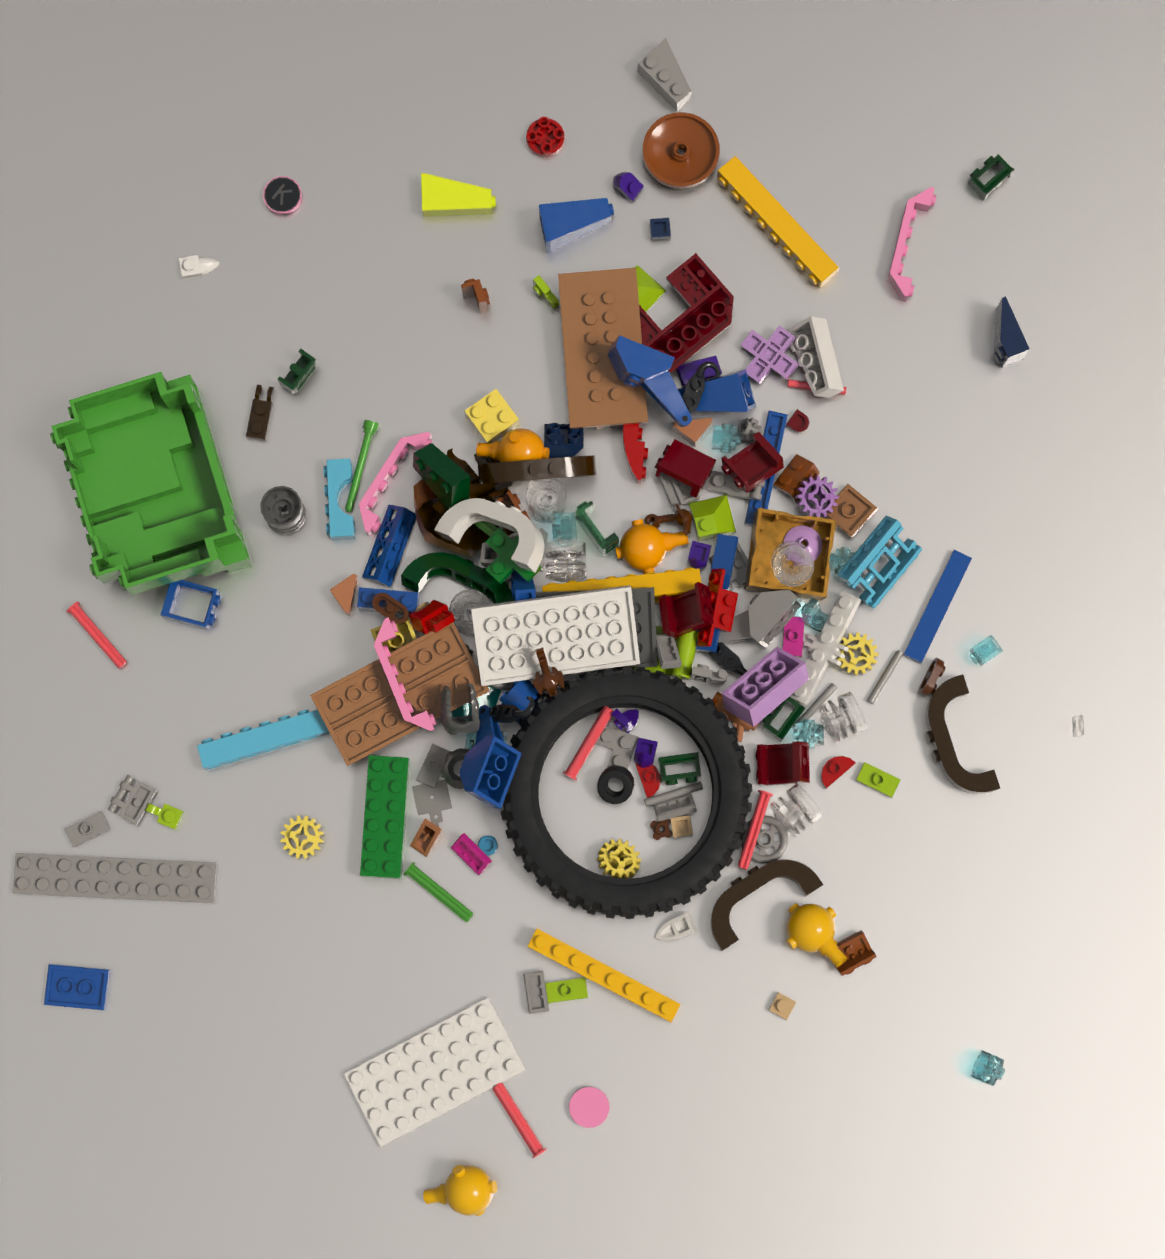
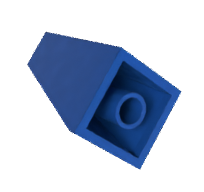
M607 198L540 204L539 218L546 252L551 253L610 223L611 215H614L612 203L609 204Z
M746 369L719 376V378L706 380L700 403L695 411L747 412L755 408L756 403ZM686 386L678 388L681 397L683 396Z

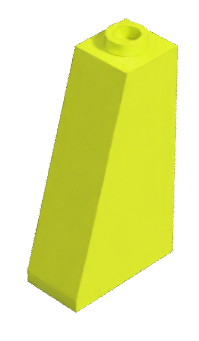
M421 173L423 217L492 214V208L496 207V196H492L491 189Z

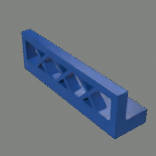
M388 505L362 578L391 587L416 519L414 512L405 507ZM393 511H397L395 518L391 520ZM389 530V535L385 538V533ZM383 548L382 554L378 556L379 550ZM376 566L374 576L370 575L372 569Z

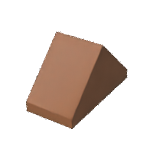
M712 418L692 420L686 427H680L676 422H673L672 428L675 433L695 447L712 426Z
M356 574L350 575L330 589L332 595L347 616H351L358 583V576Z
M425 818L410 846L427 857L444 831Z

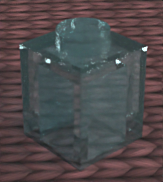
M991 634L970 650V657L975 664L983 666L1003 650Z

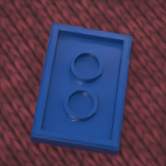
M49 964L44 1005L105 1010L110 970Z

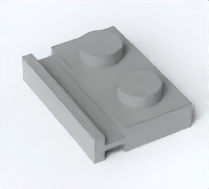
M664 473L660 474L659 477L673 509H676L677 503L680 507L700 499L699 495L697 498L690 495L692 487Z

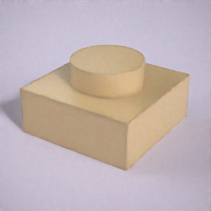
M690 815L670 818L673 838L693 836Z
M778 992L769 1011L787 1020L796 1002Z

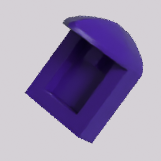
M621 172L613 177V185L631 201L636 198L644 187L630 172Z
M692 541L687 560L688 565L691 568L704 569L707 566L712 545Z
M616 708L611 713L614 719L613 724L619 730L623 729L626 733H629L637 724L639 711L634 709L621 713Z
M638 737L634 762L641 768L653 765L658 742Z

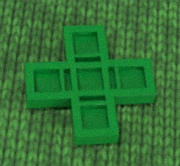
M498 528L486 543L499 556L485 570L500 584L514 570L526 581L530 582L542 567L539 565L535 573L519 567L511 559L518 546L519 535L512 540Z

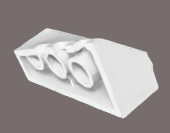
M810 316L787 329L789 333L795 336V340L791 343L790 348L796 353L798 357L797 362L800 367H803L806 373L804 376L814 396L831 398L843 392L844 388L826 319Z

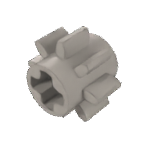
M747 417L745 420H742L738 425V434L741 435L740 439L746 442H753V435L757 432L762 433V426L758 425L759 420Z

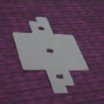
M445 779L439 780L435 788L425 784L412 786L418 815L429 813L431 822L439 827V822H443L441 811L452 808L447 782Z

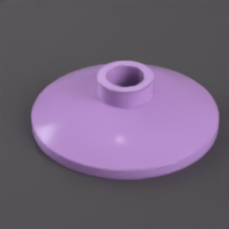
M796 526L785 535L783 541L784 552L794 563L802 565L812 563L819 557L822 551L821 537L809 526ZM801 541H806L807 547H803Z

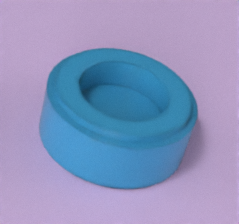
M486 835L480 838L478 847L487 856H490L497 851L498 843L494 837Z

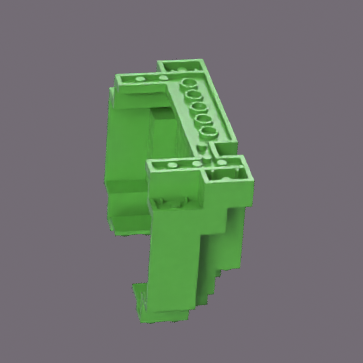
M158 372L69 400L70 407H68V412L72 420L51 426L53 432L50 433V436L57 449H61L64 452L66 458L64 465L66 471H70L72 476L69 482L72 490H76L78 497H75V502L78 509L81 508L83 513L80 519L83 527H86L89 533L86 534L89 546L92 545L94 551L91 553L92 564L89 566L92 575L96 579H99L103 584L119 579L121 587H124L125 591H128L130 594L135 595L198 574L206 577L225 570L232 573L252 566L242 531L236 520L234 505L200 395L191 375L167 381L163 373Z

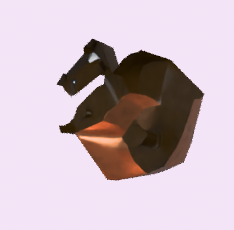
M453 448L447 450V456L470 475L469 499L480 498L495 502L493 497L505 494L511 488L514 481L479 484V477L469 464L456 457L452 452ZM477 453L474 454L478 464L497 463L493 458L477 456ZM423 479L413 486L416 520L426 542L472 557L482 548V543H485L490 538L488 534L475 524H472L464 532L458 544L443 539L434 529L448 510Z

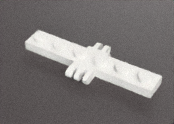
M842 591L821 633H816L815 636L807 634L806 638L812 640L811 643L803 642V645L808 647L807 651L810 652L805 662L809 680L789 697L807 706L829 662L838 666L842 664L836 658L844 659L845 655L840 653V650L848 652L849 648L839 643L861 599Z

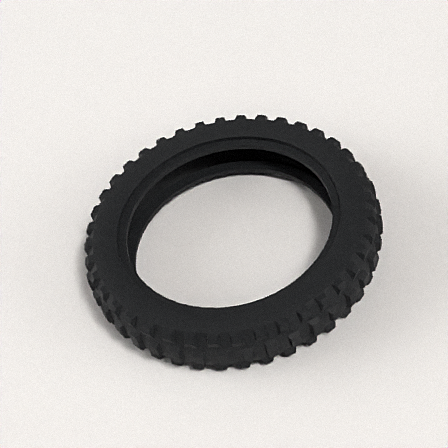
M622 666L617 667V670L601 669L596 674L586 672L580 674L578 680H566L564 688H556V696L550 697L547 693L545 695L547 699L542 700L539 704L535 703L532 714L522 719L519 724L521 729L517 731L516 735L513 734L510 740L512 747L522 754L503 802L504 810L501 811L502 820L507 822V830L505 832L507 838L512 839L515 847L513 851L515 855L522 857L525 870L528 873L533 872L537 878L536 882L541 887L546 885L549 891L552 892V896L557 899L562 897L565 901L569 902L568 906L575 909L577 906H580L582 909L587 910L588 914L595 915L596 912L605 914L606 918L614 919L615 915L626 917V919H634L635 915H645L647 918L654 916V912L664 911L667 913L673 910L674 905L680 903L685 905L691 902V896L704 893L707 890L706 885L712 880L716 882L721 877L720 871L725 866L729 867L733 861L731 855L735 849L739 850L742 844L740 836L744 831H747L749 824L745 820L752 808V803L748 802L752 792V784L748 783V773L751 770L749 764H746L744 761L745 749L743 745H739L737 742L738 733L736 729L728 726L727 716L723 712L719 713L716 710L712 699L709 697L704 699L699 689L694 686L689 688L686 686V683L682 682L681 678L675 676L671 679L669 675L658 670L655 673H651L645 667L637 666L636 670H632L631 667ZM604 706L609 708L644 709L668 718L693 739L709 769L712 785V804L709 819L702 836L692 850L681 860L653 875L630 879L613 878L583 868L570 859L557 846L550 836L539 807V782L544 762L550 750L567 729L579 720L601 711Z

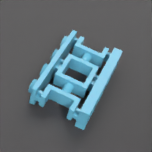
M885 516L836 575L853 589L859 584L865 590L859 599H861L864 605L873 609L881 602L887 592L893 588L896 581L905 573L906 569L922 551V548L916 545L914 540L907 538L904 543L900 540L898 535L904 528L897 519ZM891 539L893 543L887 548L885 544ZM899 548L902 552L896 558L893 554ZM884 554L889 561L878 573L873 565ZM866 569L868 574L862 578L860 575ZM875 578L877 582L871 588L869 584Z

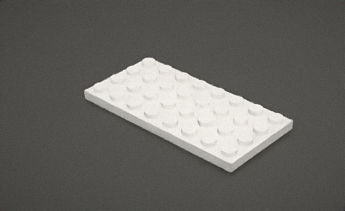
M630 585L471 607L481 686L535 679L536 672H539L541 676L542 670L535 650L542 647L550 671L553 672L552 667H555L558 671H562L563 675L640 664Z
M486 998L346 1072L344 1076L380 1147L493 1088L498 1083H502L525 1071V1068L489 998Z

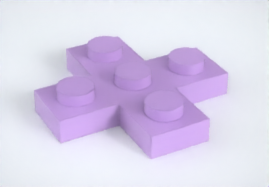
M780 325L768 340L751 330L741 343L742 348L755 356L746 368L747 375L758 384H761L772 369L788 380L799 365L785 354V351L795 340V336Z

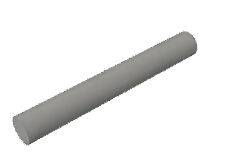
M897 650L867 699L869 703L874 704L904 655L901 651Z
M831 683L792 727L798 732L838 687Z
M700 781L646 798L644 802L646 807L701 790L703 786Z

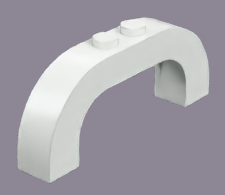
M480 498L461 501L451 507L441 517L434 529L443 539L457 544L464 532L472 524L481 521L514 531L519 535V542L511 559L519 567L534 573L537 571L544 553V541L538 527L521 513L518 508L513 506L508 508L499 501L491 502Z

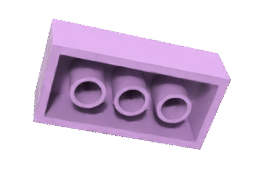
M779 647L774 648L721 693L725 710L754 727L809 680L806 663Z

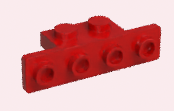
M722 568L712 569L709 575L708 587L711 591L710 599L714 611V623L700 628L697 636V646L699 647L711 646L714 629L724 632H731L738 593L722 589L725 569Z

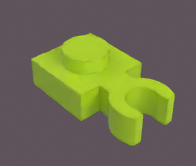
M540 275L534 278V286L532 288L539 297L542 295L553 309L559 305L558 298L551 292V289Z

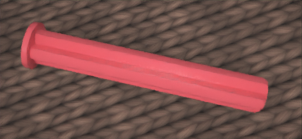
M76 602L70 606L66 612L68 614L71 613L119 669L122 668L127 661L79 607L80 603Z
M603 707L567 770L563 771L570 778L577 780V774L612 717L611 713L613 710L611 708Z
M758 790L760 795L738 862V867L742 869H748L769 799L773 797V794L766 791Z
M498 1083L492 1088L534 1155L532 1158H535L547 1149L542 1147L504 1084Z

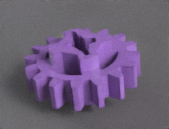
M819 475L815 476L814 479L808 477V483L802 481L803 488H797L800 495L795 496V498L800 499V502L796 505H802L801 512L807 511V516L814 514V517H820L821 514L822 517H826V511L832 513L833 509L831 507L838 505L834 502L835 499L839 498V496L834 495V492L838 489H832L831 486L834 482L827 483V477H823L821 480ZM811 485H813V486L811 487V491H810L809 493H806L807 489H808ZM815 494H817V496H820L819 500L814 498ZM828 501L826 507L823 508V504Z

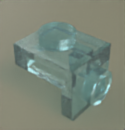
M811 598L808 603L804 604L801 610L804 624L821 632L830 615L821 611L818 600Z

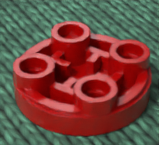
M544 116L540 117L527 130V145L538 156H553L563 147L564 130L555 120Z

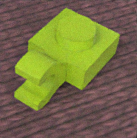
M148 804L146 808L147 812L159 816L158 823L175 830L184 811L164 804L162 809L152 804Z

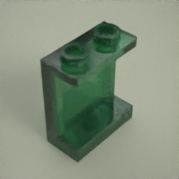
M585 501L577 507L575 519L601 556L604 557L614 550L615 547L619 546V538L614 532L604 539L588 516L594 511V503L592 501L589 503Z

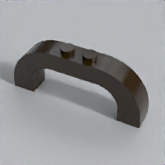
M595 455L478 464L479 484L597 475Z
M962 674L942 683L931 695L926 707V725L928 728L926 736L928 742L933 744L934 751H932L935 762L939 763L942 773L953 786L971 794H986L1000 789L995 770L976 774L966 771L960 765L944 718L945 708L950 701L969 694L964 675Z
M783 859L767 863L761 868L755 866L747 871L749 875L744 879L738 877L730 882L732 887L727 889L717 899L710 919L712 936L719 949L723 951L739 940L729 921L730 911L737 902L769 881L780 877L788 878L795 882L806 897L823 885L817 874L803 863Z

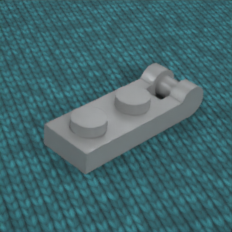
M712 470L707 489L711 492L761 501L762 494L760 493L761 489L764 488L765 481L755 487L753 492L745 493L742 488L738 489L730 475L727 476L723 472Z

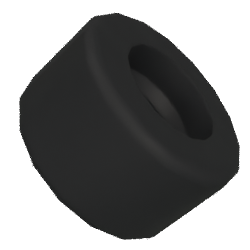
M619 765L606 768L601 773L597 783L600 797L610 804H621L627 801L634 788V777L628 769ZM612 778L621 780L623 782V789L617 792L611 790L608 786L609 780Z

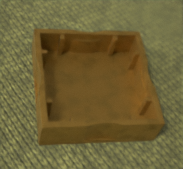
M758 508L754 512L745 589L761 592L790 590L800 598L824 600L827 597L830 573L829 558L833 548L836 520L814 516H796L787 512ZM801 525L813 528L822 540V551L819 557L812 563L805 565L791 561L786 556L783 548V541L787 532ZM803 540L801 545L807 547V542Z

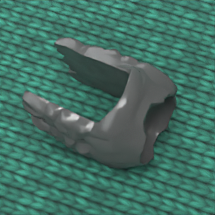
M468 683L469 715L462 717L451 716L450 689L447 685L444 686L441 693V722L447 733L456 735L459 732H467L468 734L478 732L480 728V710L473 684Z
M459 748L449 751L446 755V763L441 769V777L450 786L457 789H464L461 777L454 773L453 767L457 761L464 760L466 753L469 751L468 749Z

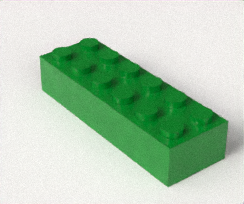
M369 755L360 867L361 877L402 880L410 759L407 757Z

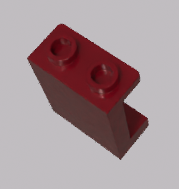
M760 432L753 435V443L729 459L726 456L721 458L722 471L725 475H730L738 489L742 488L745 493H748L784 468L783 457Z
M674 439L671 446L667 444L664 449L663 459H658L654 467L657 469L655 476L659 478L660 474L664 473L692 487L690 495L697 498L709 478L716 460Z
M697 582L695 583V589L677 596L670 597L666 594L659 596L664 634L677 638L714 623V611L710 599L711 591L708 586Z
M794 741L788 744L757 745L756 778L759 785L810 783L809 743Z

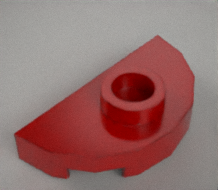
M837 756L828 760L823 766L821 773L822 784L825 789L856 762L845 756Z
M635 763L646 797L654 796L661 783L658 769L654 765L641 768Z

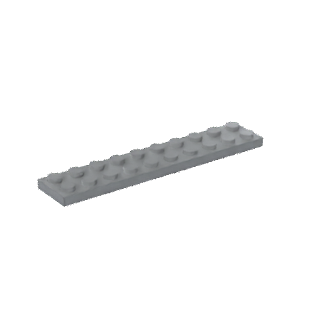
M16 853L13 894L214 903L217 863Z

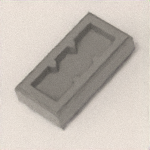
M666 634L656 635L657 656L661 669L681 668V659L675 639Z
M432 743L416 781L435 788L441 775V769L446 763V755L449 753V750Z
M692 794L653 805L658 822L697 812Z
M102 811L65 828L73 847L110 830Z
M544 972L523 973L529 1014L549 1011Z

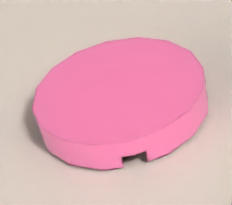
M583 1087L571 1097L569 1103L570 1115L580 1126L586 1128L596 1127L607 1118L609 1101L600 1089Z

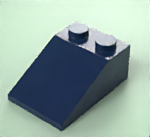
M1006 296L1001 299L996 308L993 353L995 361L1000 363L1002 368L1023 360L1030 350Z

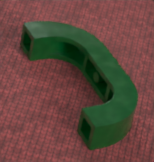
M434 552L420 556L412 561L401 574L402 585L418 593L430 579L445 576L489 597L494 604L514 601L512 592L505 582L500 584L485 570L486 568H481L471 560H465L451 553Z

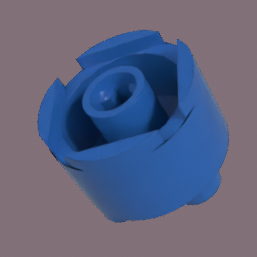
M530 680L515 681L513 683L514 687L509 692L503 693L499 700L502 702L501 705H515L520 710H525L529 706L527 696L533 697L535 703L539 704L538 700L540 697L544 699L545 693L542 692L543 694L540 695ZM519 718L516 722L520 724L522 718Z

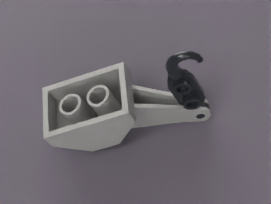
M790 590L756 594L751 599V605L748 607V610L734 616L731 632L720 631L716 653L708 652L709 655L726 670L741 676L744 675L747 670L744 668L739 656L724 643L755 639L767 648L804 605V602Z

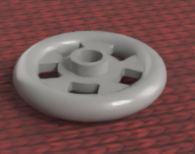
M764 815L762 824H770L771 828L770 831L760 828L756 846L761 850L758 853L753 851L751 860L758 863H770L778 860L783 856L788 846V833L785 826L778 819ZM751 820L748 821L749 824L747 827V831H744L740 838V840L742 841V849L751 824ZM773 833L780 834L779 842H774ZM762 836H766L768 838L767 843L761 842ZM773 846L775 852L768 855L765 850Z

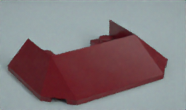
M696 253L666 277V280L690 308L661 330L639 305L642 344L675 357L671 368L668 370L669 373L674 372L732 323L734 296Z

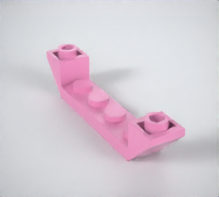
M933 187L909 199L905 206L888 275V280L903 302L907 301L908 296L912 297L914 285H911L913 278L901 276L904 266L901 263L902 256L906 257L908 245H905L906 238L910 239L913 227H909L910 222L915 220L917 209L928 212L930 206L934 207L937 195L933 194L935 189Z
M424 432L400 438L360 501L359 507L365 532L368 536L376 533L381 525L379 516L371 512L369 508L373 509L378 501L376 497L380 491L384 492L388 485L387 480L390 475L394 476L399 466L397 464L400 459H404L409 452L407 448L410 447L418 451L432 443L431 433Z
M388 617L384 619L374 643L375 650L404 720L426 730L433 731L436 721L432 713L428 715V712L425 711L411 716V713L414 712L410 701H405L403 694H406L403 683L397 682L395 676L399 674L395 664L390 665L388 657L391 654L387 645H382L383 642L396 638L395 633L398 632L395 621L390 622Z

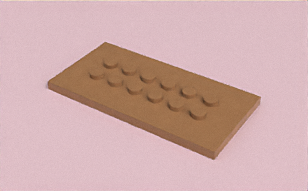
M636 267L558 274L570 429L648 423L646 391L641 386L631 388L624 385V382L619 380L608 357L610 346L619 335L642 344Z
M454 623L449 624L437 633L431 631L391 652V656L388 657L390 665L395 664L399 675L395 676L397 682H402L406 694H403L406 702L410 701L414 710L411 716L427 711L428 715L433 714L435 720L440 718L441 693L446 685L450 689L451 711L468 703V683L473 684L476 698L489 692L487 685L481 686L480 672ZM379 659L310 695L347 766L421 728L404 720Z

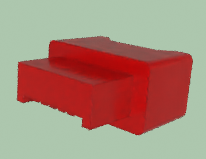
M432 600L430 605L409 615L413 629L424 634H428L431 631L437 633L455 621L453 613L448 610L447 605L436 600Z

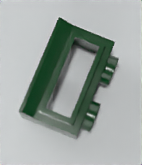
M999 154L996 157L990 156L983 163L985 166L981 170L977 168L970 174L971 179L968 185L983 200L987 198L994 188L997 189L1004 179L1010 178L1015 170ZM994 164H997L1002 170L984 185L979 178Z
M302 349L298 351L301 357L296 363L290 365V371L283 379L279 376L277 379L280 386L292 394L298 393L317 367V359Z
M788 697L776 707L772 714L769 713L762 720L764 723L762 729L781 742L803 713L805 707L791 697ZM786 702H788L795 708L780 729L777 730L770 724Z
M698 752L658 758L661 783L666 782V786L676 785L680 780H686V783L697 782V778H701ZM695 763L696 772L666 775L665 766Z

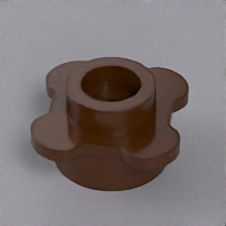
M668 819L651 822L650 827L653 828V838L655 840L672 836Z

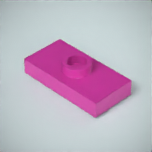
M793 616L784 627L782 650L795 657H802L805 617Z
M465 833L460 835L451 846V849L478 876L492 862Z

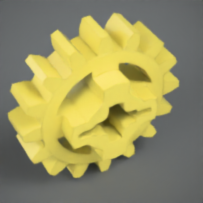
M857 632L855 637H853L849 633L848 639L844 637L841 639L843 643L841 645L848 647L849 650L848 652L840 650V653L848 656L849 663L845 658H838L837 660L842 662L840 669L847 668V674L854 671V676H857L858 671H860L864 675L866 673L865 669L869 671L873 669L870 664L875 665L877 663L873 659L879 656V653L874 652L877 649V645H871L873 639L866 640L867 634L860 637L859 632ZM858 641L857 645H847L851 642ZM865 645L867 646L870 655L866 653L864 648ZM859 650L860 656L855 658L853 652ZM859 662L866 663L863 666L855 667Z
M299 815L297 816V821L289 819L291 824H284L287 830L280 833L285 836V838L280 840L281 843H286L283 849H290V856L296 853L297 859L301 855L308 859L309 853L315 856L314 850H321L318 844L324 843V840L320 839L324 832L318 831L322 826L320 824L315 826L316 820L313 818L309 821L308 816H305L304 820ZM301 824L299 829L291 831L295 826ZM309 826L315 831V836L309 833ZM304 832V835L307 836V839H303V841L301 842V840L298 839V835H302V833ZM289 838L296 842V849L290 844ZM313 843L309 849L304 850L306 845Z
M620 838L616 843L613 839L609 843L605 842L602 848H600L599 856L597 857V861L600 862L598 868H604L602 874L608 873L610 874L609 877L633 878L639 870L641 859L637 858L640 853L633 851L635 846L629 847V841L622 843Z

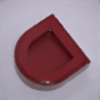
M797 409L787 422L786 427L795 433H803L809 426V419Z

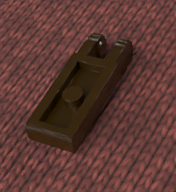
M257 384L246 438L266 441L273 407L274 387L269 386L267 401L260 400L263 390L262 385Z

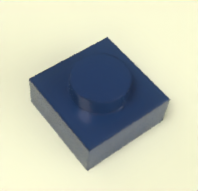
M669 218L650 219L651 240L671 238Z

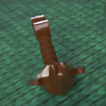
M677 503L675 514L663 516L649 514L645 517L644 521L646 524L653 522L652 526L656 528L661 523L676 521L677 524L684 527V535L687 536L691 533L693 517L690 511L680 509Z
M543 647L536 649L542 674L540 676V673L536 672L535 679H533L534 686L540 695L543 694L542 690H545L550 697L556 696L558 685L564 688L562 671L552 667L553 672H551Z

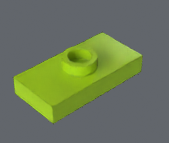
M864 762L856 778L857 782L890 798L893 797L901 780Z
M585 978L545 983L548 1003L588 998Z

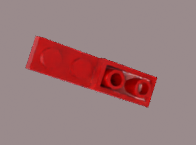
M639 424L623 425L625 457L634 480L637 484H641V478L645 479L646 467H643V459L647 460L648 448H645V442L637 441L642 440L643 428H639Z

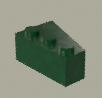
M433 443L413 453V468L447 510L455 504L469 499L470 475Z

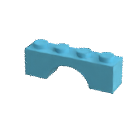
M350 458L327 460V466H323L324 478L327 477L328 485H324V492L329 504H325L326 516H329V523H326V533L330 535L332 541L355 539V520L353 516L344 513L338 505V497L341 490L353 480L352 462Z

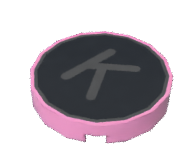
M279 176L267 183L264 188L263 198L271 212L278 215L290 214L299 207L302 201V192L295 180Z

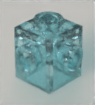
M732 424L714 426L712 449L720 450L722 453L735 451L736 445H740L741 434L737 433V427H733Z
M840 547V549L836 548L835 553L830 554V570L834 571L835 575L841 571L854 555L852 549Z
M805 719L803 723H795L793 733L795 741L809 743V749L815 748V745H824V725L817 724L812 719Z
M981 1050L974 1062L971 1077L994 1086L996 1081L1001 1080L1005 1073L1003 1068L1004 1059Z

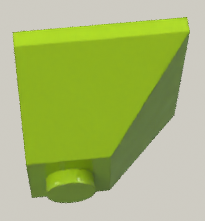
M637 265L635 267L639 305L647 312L666 290Z
M727 495L689 503L698 542L716 538L718 534L729 535L736 533Z

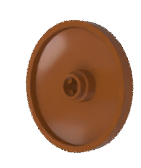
M677 112L665 115L652 124L645 135L642 153L645 166L654 179L671 188L685 189L697 186L710 177L719 160L720 146L718 137L708 122L691 113Z

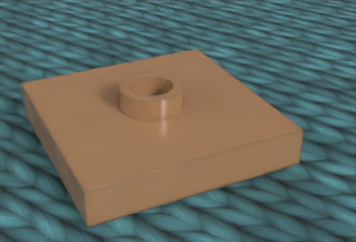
M847 484L837 495L839 498L834 500L838 505L831 507L833 512L828 513L826 511V518L836 520L835 525L852 538L878 508Z

